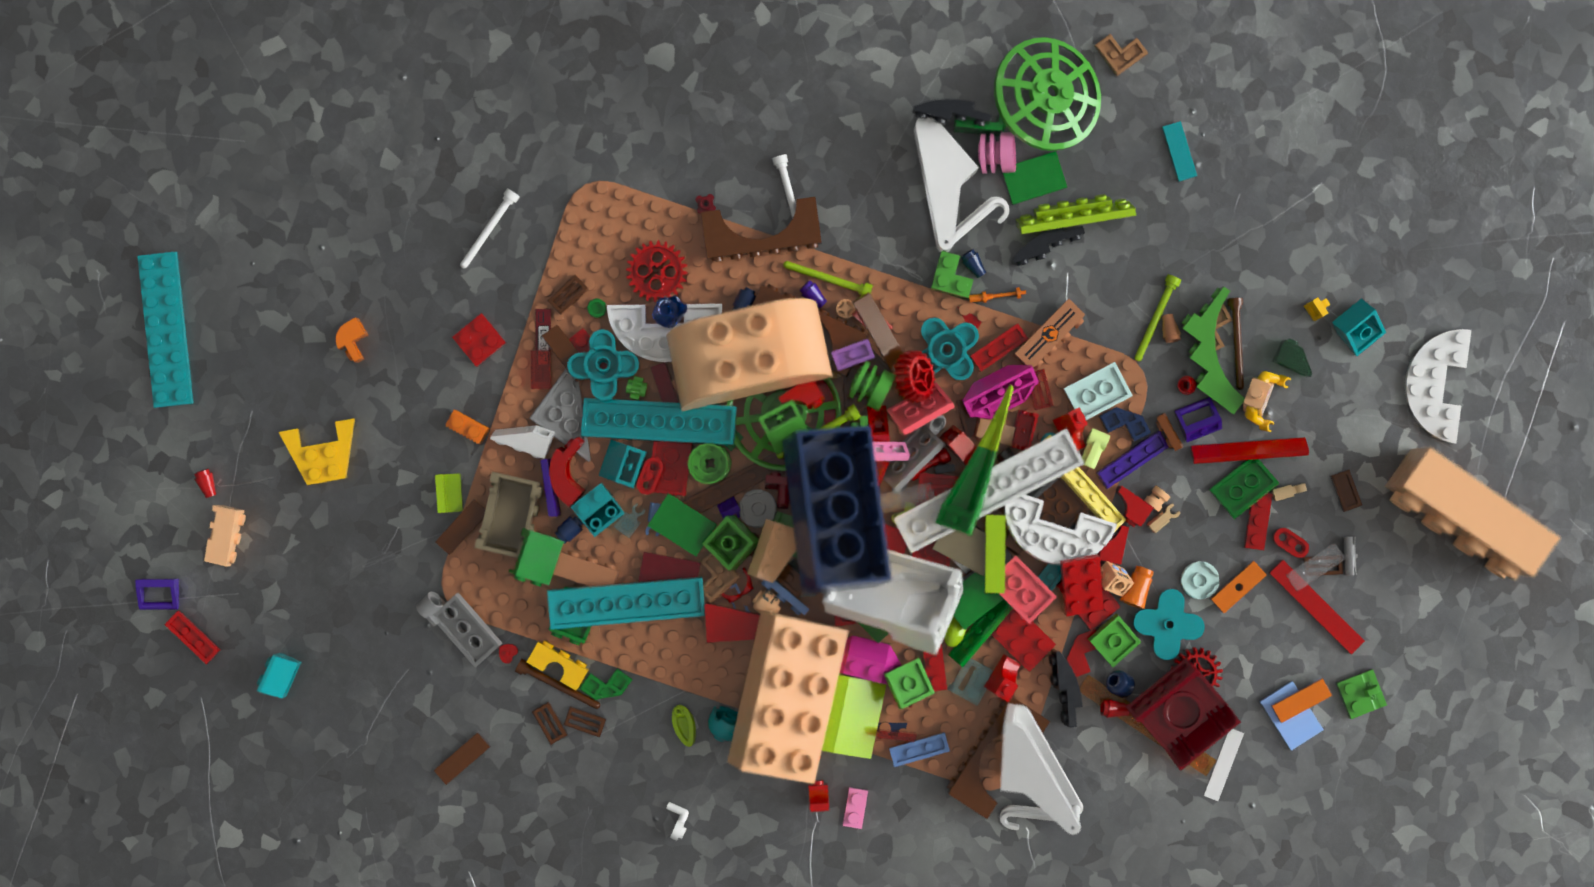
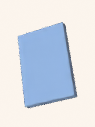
M1290 681L1259 701L1291 751L1324 730L1310 708L1280 723L1271 705L1299 691L1293 681Z

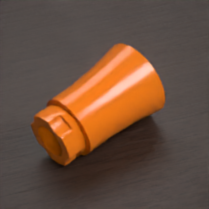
M1136 566L1131 575L1134 584L1119 601L1139 609H1145L1154 572L1147 568Z

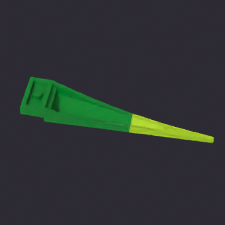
M1012 385L1008 387L974 454L942 503L935 522L936 524L970 536L972 535L977 518H980L1013 392Z

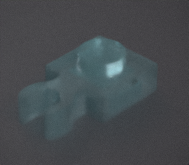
M638 503L633 506L631 514L625 511V514L621 516L614 526L628 538L632 536L641 524L637 518L646 511V509H643L641 513H637L636 507L639 505Z

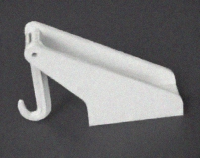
M918 118L914 127V136L936 247L940 253L941 251L949 252L960 238L996 207H1002L1004 210L1003 215L997 221L998 224L1005 221L1009 215V205L1003 198L991 197L956 226L960 188L977 172L979 167L941 124L934 122L933 118Z
M1008 704L1004 723L1001 791L1023 793L1039 807L1008 805L1001 810L1000 822L1008 829L1018 830L1019 824L1007 821V817L1056 821L1069 834L1079 833L1081 829L1079 819L1083 811L1082 802L1029 709L1023 705Z

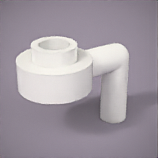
M669 802L666 809L680 815L670 836L671 839L677 841L678 837L683 838L687 829L683 826L689 812L687 809Z

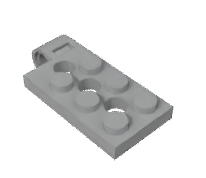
M943 415L917 428L903 441L906 443L910 455L916 451L914 456L909 457L908 461H888L889 465L883 479L897 493L945 446L936 436L946 425V418Z
M429 592L416 605L418 613L426 618L433 627L438 625L475 668L502 644L499 638L459 593L455 594L445 603L437 593ZM448 608L454 611V616L449 615ZM460 622L466 624L467 631L461 628ZM473 637L479 639L480 645H476L473 642Z

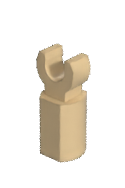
M1302 483L1295 486L1287 485L1275 488L1271 492L1274 501L1294 497V494L1305 492L1307 488L1306 484Z
M1169 504L1164 513H1159L1147 523V526L1154 534L1170 522L1169 519L1177 518L1180 515L1179 511L1175 514L1170 513V509L1174 504Z

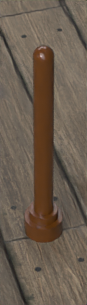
M1228 298V306L1232 310L1236 387L1242 390L1244 388L1240 309H1242L1243 298Z
M521 658L515 669V672L520 675L528 674L595 709L600 708L598 701L530 667L531 665L523 658Z

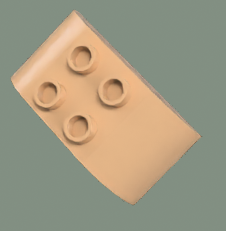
M810 299L774 301L700 318L679 325L670 330L666 335L682 411L833 377L818 306L815 301Z

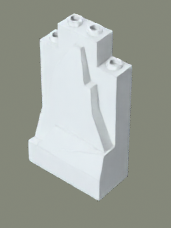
M888 550L892 581L875 588L823 592L822 603L825 606V612L884 629L892 636L893 640L936 655L963 593L962 572Z

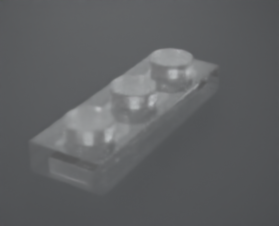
M932 482L904 488L898 493L891 491L880 494L882 512L888 513L918 506L934 498Z

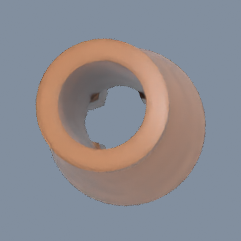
M1173 314L1163 315L1162 328L1165 342L1174 343L1181 340L1180 335L1182 334L1174 320Z

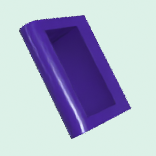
M1211 397L1174 410L1187 443L1222 429V419ZM1209 406L1212 413L1211 417L1186 426L1182 415Z
M179 579L135 580L139 610L179 609ZM144 587H170L172 602H144Z

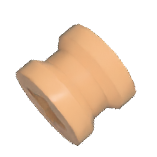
M849 299L839 301L836 306V313L842 319L851 318V314L855 311V307Z

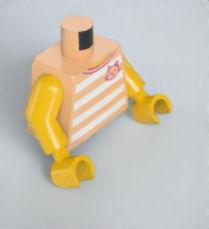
M1262 371L1258 378L1254 377L1243 402V411L1245 412V417L1258 425L1260 430L1271 432L1269 424L1274 425V422L1263 419L1264 410L1274 384L1288 388L1285 382L1288 379L1291 380L1290 377Z

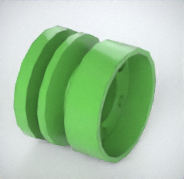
M866 361L858 370L851 384L849 397L853 399L857 391L861 393L857 400L858 402H861L867 396L869 397L867 406L879 411L895 375L884 370L880 376H877L878 366L875 365L872 372H869L867 369L870 362Z
M709 443L699 445L692 450L688 459L690 474L701 483L712 484L720 482L727 477L731 470L732 461L730 454L721 445ZM714 459L715 461L713 464L715 465V467L708 468L707 465L709 463L707 462V460Z

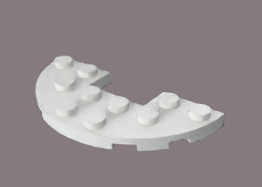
M684 304V323L646 324V305H607V313L615 335L627 349L637 356L650 361L672 362L666 337L667 333L684 323L722 314V304Z
M1466 329L1448 331L1428 340L1413 356L1405 377L1406 402L1416 422L1433 437L1453 444L1457 442L1461 406L1442 402L1447 366L1467 367L1471 330Z
M1023 495L1004 505L1005 520L1017 544L1032 557L1054 565H1061L1060 561L1097 554L1108 544L1117 526L1115 523L1084 513H1079L1075 530L1040 520L1039 517L1044 501L1028 495Z

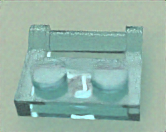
M971 658L964 667H961L952 685L949 684L947 689L978 706L987 690L984 686L993 670ZM972 665L976 668L962 691L959 689V686Z

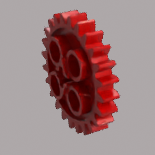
M660 240L657 241L656 245H653L652 241H650L649 247L642 243L643 249L640 250L636 247L635 249L638 254H630L633 261H627L631 265V268H626L627 272H631L630 275L626 276L627 279H632L629 286H636L633 292L640 291V298L646 295V301L653 297L654 303L657 302L658 298L664 302L665 296L671 300L672 293L678 295L677 288L683 290L680 283L687 282L683 275H688V272L683 271V269L688 267V265L681 263L685 260V257H678L681 251L674 252V245L667 248L668 242L661 246ZM654 254H662L663 260L660 263H655L652 259ZM667 260H670V263L660 270L661 275L655 274L647 283H644V280L654 273L653 268L659 269ZM641 266L648 267L647 275H639L638 270ZM667 268H674L676 274L673 277H667L665 275ZM654 280H659L661 288L653 290L651 283Z

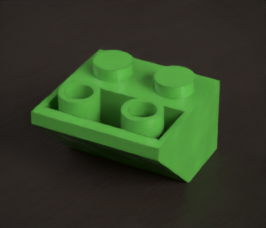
M793 400L758 417L777 455L783 452L782 440L796 431L808 430Z

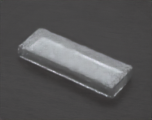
M1333 543L1286 576L1295 590L1299 591L1344 561L1345 557L1337 545Z

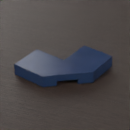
M1116 407L1099 416L1107 433L1125 425L1133 442L1151 433L1143 416Z

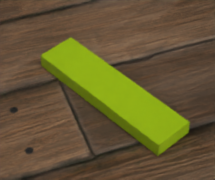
M986 515L985 593H1005V515Z

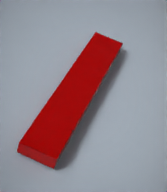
M1306 437L1195 445L1191 446L1193 463L1199 464L1309 455V448Z
M1281 560L1269 572L1349 654L1352 655L1365 642L1284 560Z

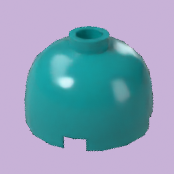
M716 706L713 707L708 718V727L717 741H732L738 716L737 711L725 706H720L719 709H716Z

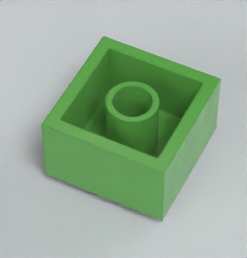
M730 515L724 518L702 545L728 571L736 570L757 547L759 539L735 515Z

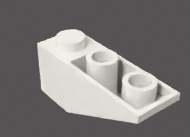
M537 425L497 429L493 432L490 439L499 445H507L513 447L516 451H524L535 458L544 459L549 452L555 432Z

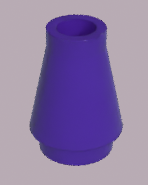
M811 280L805 283L799 290L802 293L801 296L815 301L818 308H821L827 302L816 283H813Z

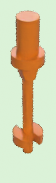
M1017 287L1015 292L986 294V291H984L982 294L969 295V303L981 301L987 303L989 299L1016 295L1017 299H1021V295L1026 294V290L1021 291L1020 287Z

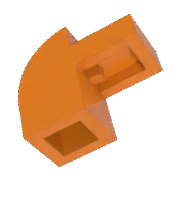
M355 317L344 323L336 334L337 348L340 350L347 348L345 351L350 361L354 360L356 363L364 360L355 342L368 336L359 318Z

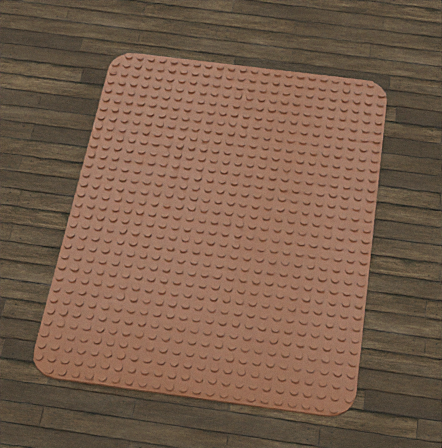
M596 181L588 183L573 193L565 208L464 509L473 499L486 509L490 493L489 487H493L490 481L492 472L541 482V487H544L540 462L543 458H535L529 453L516 451L513 447L507 445H499L490 439L493 432L497 429L539 426L529 418L566 369L551 350V382L535 381L536 309H551V329L558 325L568 339L582 328L590 336L595 331L604 329L613 334L617 351H630L615 335L610 325L607 311L601 318H594L588 313L587 306L592 299H601L605 302L606 306L646 305V324L684 323V304H722V313L731 312L734 307L733 302L739 290H744L745 287L754 290V295L757 296L762 285L767 287L770 284L778 288V293L784 295L787 292L795 296V299H806L801 296L802 293L799 290L805 283L811 280L813 283H816L827 300L821 309L829 312V317L833 319L839 317L836 313V306L839 301L849 299L853 302L861 297L856 291L784 268L783 263L789 261L859 285L861 283L872 284L871 296L884 319L893 327L891 332L903 353L911 350L923 351L928 347L927 342L922 337L921 328L923 323L932 317L940 318L949 329H953L960 323L965 322L963 316L969 313L977 316L978 320L982 323L977 328L979 333L977 343L967 350L969 357L1017 323L1028 338L1041 325L975 303H969V301L931 290V288L814 249H807L805 246L799 247L798 251L788 252V249H782L778 254H769V251L761 252V256L750 257V254L742 255L741 259L731 260V257H724L723 261L712 262L711 259H707L702 217L697 210L615 182ZM723 219L733 232L742 237L764 239L773 236ZM660 240L661 246L668 242L667 248L674 245V252L681 251L678 257H685V260L681 263L688 265V267L683 269V271L688 272V275H683L687 282L680 283L683 290L677 288L678 295L672 293L671 300L665 296L664 302L658 298L657 302L654 303L653 297L646 301V295L640 298V291L633 292L636 286H629L632 279H627L626 276L630 275L631 272H627L626 268H631V265L627 263V261H633L630 254H638L635 249L636 247L642 250V243L649 247L650 241H652L653 245H656L657 241ZM656 253L652 259L655 263H660L663 260V255ZM667 260L659 269L653 268L654 273L645 279L644 283H647L655 274L661 275L660 270L669 264L670 260ZM641 266L638 273L641 276H645L649 269L647 266ZM672 267L667 268L665 271L667 277H673L676 274V270ZM576 275L588 287V290L560 315L547 300ZM575 280L553 302L556 304L577 284V281ZM654 280L651 283V288L653 290L660 289L661 282ZM580 286L572 295H570L559 306V308L561 309L570 299H572L582 289V287ZM853 316L849 319H844L848 321L847 325L850 327L857 325L865 329L864 333L867 334L866 339L869 340L871 348L883 359L868 330ZM1070 335L1064 342L1060 340L1055 345L1057 349L1052 355L1048 356L1046 354L1042 358L1044 363L1037 370L1034 369L1039 382L1034 386L1033 391L1024 403L1007 411L1004 425L1014 427L1018 410H1025L1039 414L1031 447L1040 443L1042 436L1046 433L1053 432L1058 434L1053 420L1074 410L1063 389L1115 362L1133 396L1086 420L1088 425L1083 430L1085 446L1087 445L1086 440L1092 428L1110 435V439L1105 450L1102 451L1095 469L1084 465L1079 467L1112 503L1119 482L1106 489L1096 472L1130 450L1133 440L1125 425L1107 433L1099 416L1116 407L1141 415L1146 402L1148 385L1143 370L1134 359L1121 352ZM1024 343L982 372L973 362V373L965 380L954 379L945 368L934 374L936 379L934 383L936 382L954 404L953 409L942 414L946 418V425L936 435L938 438L952 425L964 432L956 401L964 399L974 382L1007 365H1023L1013 354ZM945 345L944 351H951V346ZM637 356L639 369L634 376L644 378L643 382L648 383L645 397L640 396L639 400L629 398L630 394L626 393V387L629 379L634 380V376L617 379V393L612 399L662 402L651 367L664 362L650 361ZM665 362L670 379L673 381L675 379L672 362ZM831 370L833 377L830 379L838 392L841 402V413L843 415L844 375ZM579 380L583 404L584 398L595 397L591 391V380ZM894 380L881 405H886V409L903 401L902 395L898 394L899 390L895 389L896 382ZM795 386L784 388V390L789 391ZM674 388V391H675V394H676V396H677L678 402L680 403L678 393H677V391H676L675 388ZM776 390L765 392L762 394L768 397L772 393L776 392ZM747 397L733 401V406L737 407L736 417L744 416V405ZM755 397L750 405V415L761 414L763 403ZM727 401L713 405L727 406ZM867 407L860 413V416H868ZM818 412L807 413L805 424L813 430L818 422ZM887 413L890 442H903L912 432L904 436ZM860 419L856 421L853 420L851 423L860 422ZM751 423L755 433L761 439L765 434L761 423ZM844 423L840 425V428H847L844 426ZM745 424L736 425L735 430L744 437L740 442L751 453L757 443L750 436ZM553 436L549 452L544 459H552L557 448L563 447L566 449L564 447L565 444ZM588 437L591 461L588 462L576 453L570 463L572 478L586 490L580 499L600 483H603L625 514L596 537L591 534L583 523L581 526L583 530L572 541H568L566 544L563 543L561 551L568 553L570 550L579 553V557L586 559L587 556L597 559V563L605 565V562L615 565V569L619 570L615 584L638 582L644 552L695 562L703 560L710 553L704 546L696 557L663 535L659 534V536H656V531L652 528L649 530V535H646L645 530L649 524L650 502L661 504L667 494L653 492L652 494L645 495L638 491L637 483L635 488H631L598 476L610 440L646 451L647 455L644 463L647 459L652 458L654 441ZM968 437L978 447L982 438ZM693 443L692 450L702 444ZM999 443L993 466L1023 451ZM721 445L728 451L732 461L731 470L724 479L754 464L753 461L741 453L737 446L731 452L727 447ZM945 445L943 448L947 449L951 456V461L946 464L940 463L936 466L954 464L955 471L938 474L958 476L959 479L966 466ZM1085 447L1078 450L1080 456H1082ZM763 449L757 458L762 460L774 452ZM916 451L913 452V453L910 455V457L914 456L915 453H916ZM714 459L707 460V462L709 463L707 465L708 468L715 467V465L713 464L715 461ZM934 466L923 473L935 474ZM786 471L779 472L781 476L787 477ZM689 472L686 496H672L682 502L716 483H701L695 480ZM919 478L915 481L910 480L906 489L900 494L893 493L892 487L884 479L882 480L879 491L884 524L898 529L897 525L891 521V516L894 513L904 511L907 502L916 504ZM765 480L734 496L739 506L740 501L747 492L754 489H762L769 492L775 498L776 503L778 501V491L765 489ZM648 481L643 484L645 489H648ZM543 488L542 497L538 498L536 504L539 506L537 517H533L532 524L535 525V532L559 539L555 535L557 527L569 516L574 518L577 514L571 507H568L559 499L561 515L549 517L545 490ZM790 498L788 509L777 508V511L792 516ZM717 505L701 513L716 523V527L724 520ZM1004 506L998 508L996 512L1003 515ZM1091 510L1085 513L1087 515L1096 517ZM741 517L738 518L752 533L755 532L758 536L761 535L763 528H754L747 525ZM483 519L450 555L448 554L441 581L446 600L449 601L455 594L459 593L486 624L542 643L546 640L553 644L554 647L739 709L755 640L707 643L705 616L592 626L584 644L580 643L579 646L569 642L570 638L562 636L561 639L551 635L552 631L548 630L550 618L547 590L564 589L565 586L571 588L587 587V585L554 574L550 585L542 584L541 587L531 584L529 579H525V582L514 579V575L509 573V569L514 570L518 558L474 548L476 538H479L480 534L482 535L479 530L482 527ZM907 546L904 554L911 556L912 553ZM1022 550L1020 555L1009 551L1012 557L1017 556L1037 577L1047 565V563L1032 557L1024 550ZM751 555L734 570L740 577L734 583H737L740 592L744 590L747 584V577L743 573L742 568L745 567L747 571L749 570L753 559ZM791 557L788 563L799 572L798 558ZM950 559V568L960 570L962 577L966 576L967 574ZM701 563L698 577L703 578L704 584L712 577V574ZM750 575L754 590L734 602L735 609L746 611L744 606H747L750 612L759 614L753 609L754 603L752 600L760 590L764 591L767 588L761 584L762 579ZM1055 586L1052 592L1057 597L1033 622L1056 644L1053 649L1062 653L1074 615L1067 617L1064 614L1063 595ZM735 587L729 588L724 592L730 596L738 595ZM771 588L770 591L776 595L777 592ZM823 593L802 594L797 598L810 609L805 615L802 613L798 615L791 609L792 604L788 601L784 603L780 600L778 606L781 609L777 614L835 626L834 615L825 612V606L822 603ZM704 596V605L705 603H710L709 600ZM722 596L713 602V604L734 608L733 604H730ZM857 622L854 625L837 626L848 630L847 638L854 635L874 640ZM973 624L966 629V633L973 626ZM890 634L880 641L892 647L902 665L919 658L925 670L922 650L893 640ZM990 635L965 666L961 667L948 655L954 647H949L943 638L942 650L947 690L934 691V694L899 710L887 684L879 723H881L879 729L881 732L877 731L872 754L892 760L890 747L945 732L950 749L949 752L904 765L948 780L956 779L959 774L957 772L962 762H967L970 757L968 752L973 745H978L980 741L978 739L979 735L984 729L987 731L990 723H988L994 713L998 714L1001 709L999 705L1003 699L984 688L986 682L1003 654L1019 664L1021 663ZM1051 651L1030 672L1022 664L1020 665L1016 676L1018 688L1012 696L1040 715L1051 687L1050 675L1052 674V667L1049 664ZM889 723H907L906 729L901 728L898 731V736L887 734L891 730ZM1004 734L992 740L982 753L979 775L985 790L992 791L1001 788Z

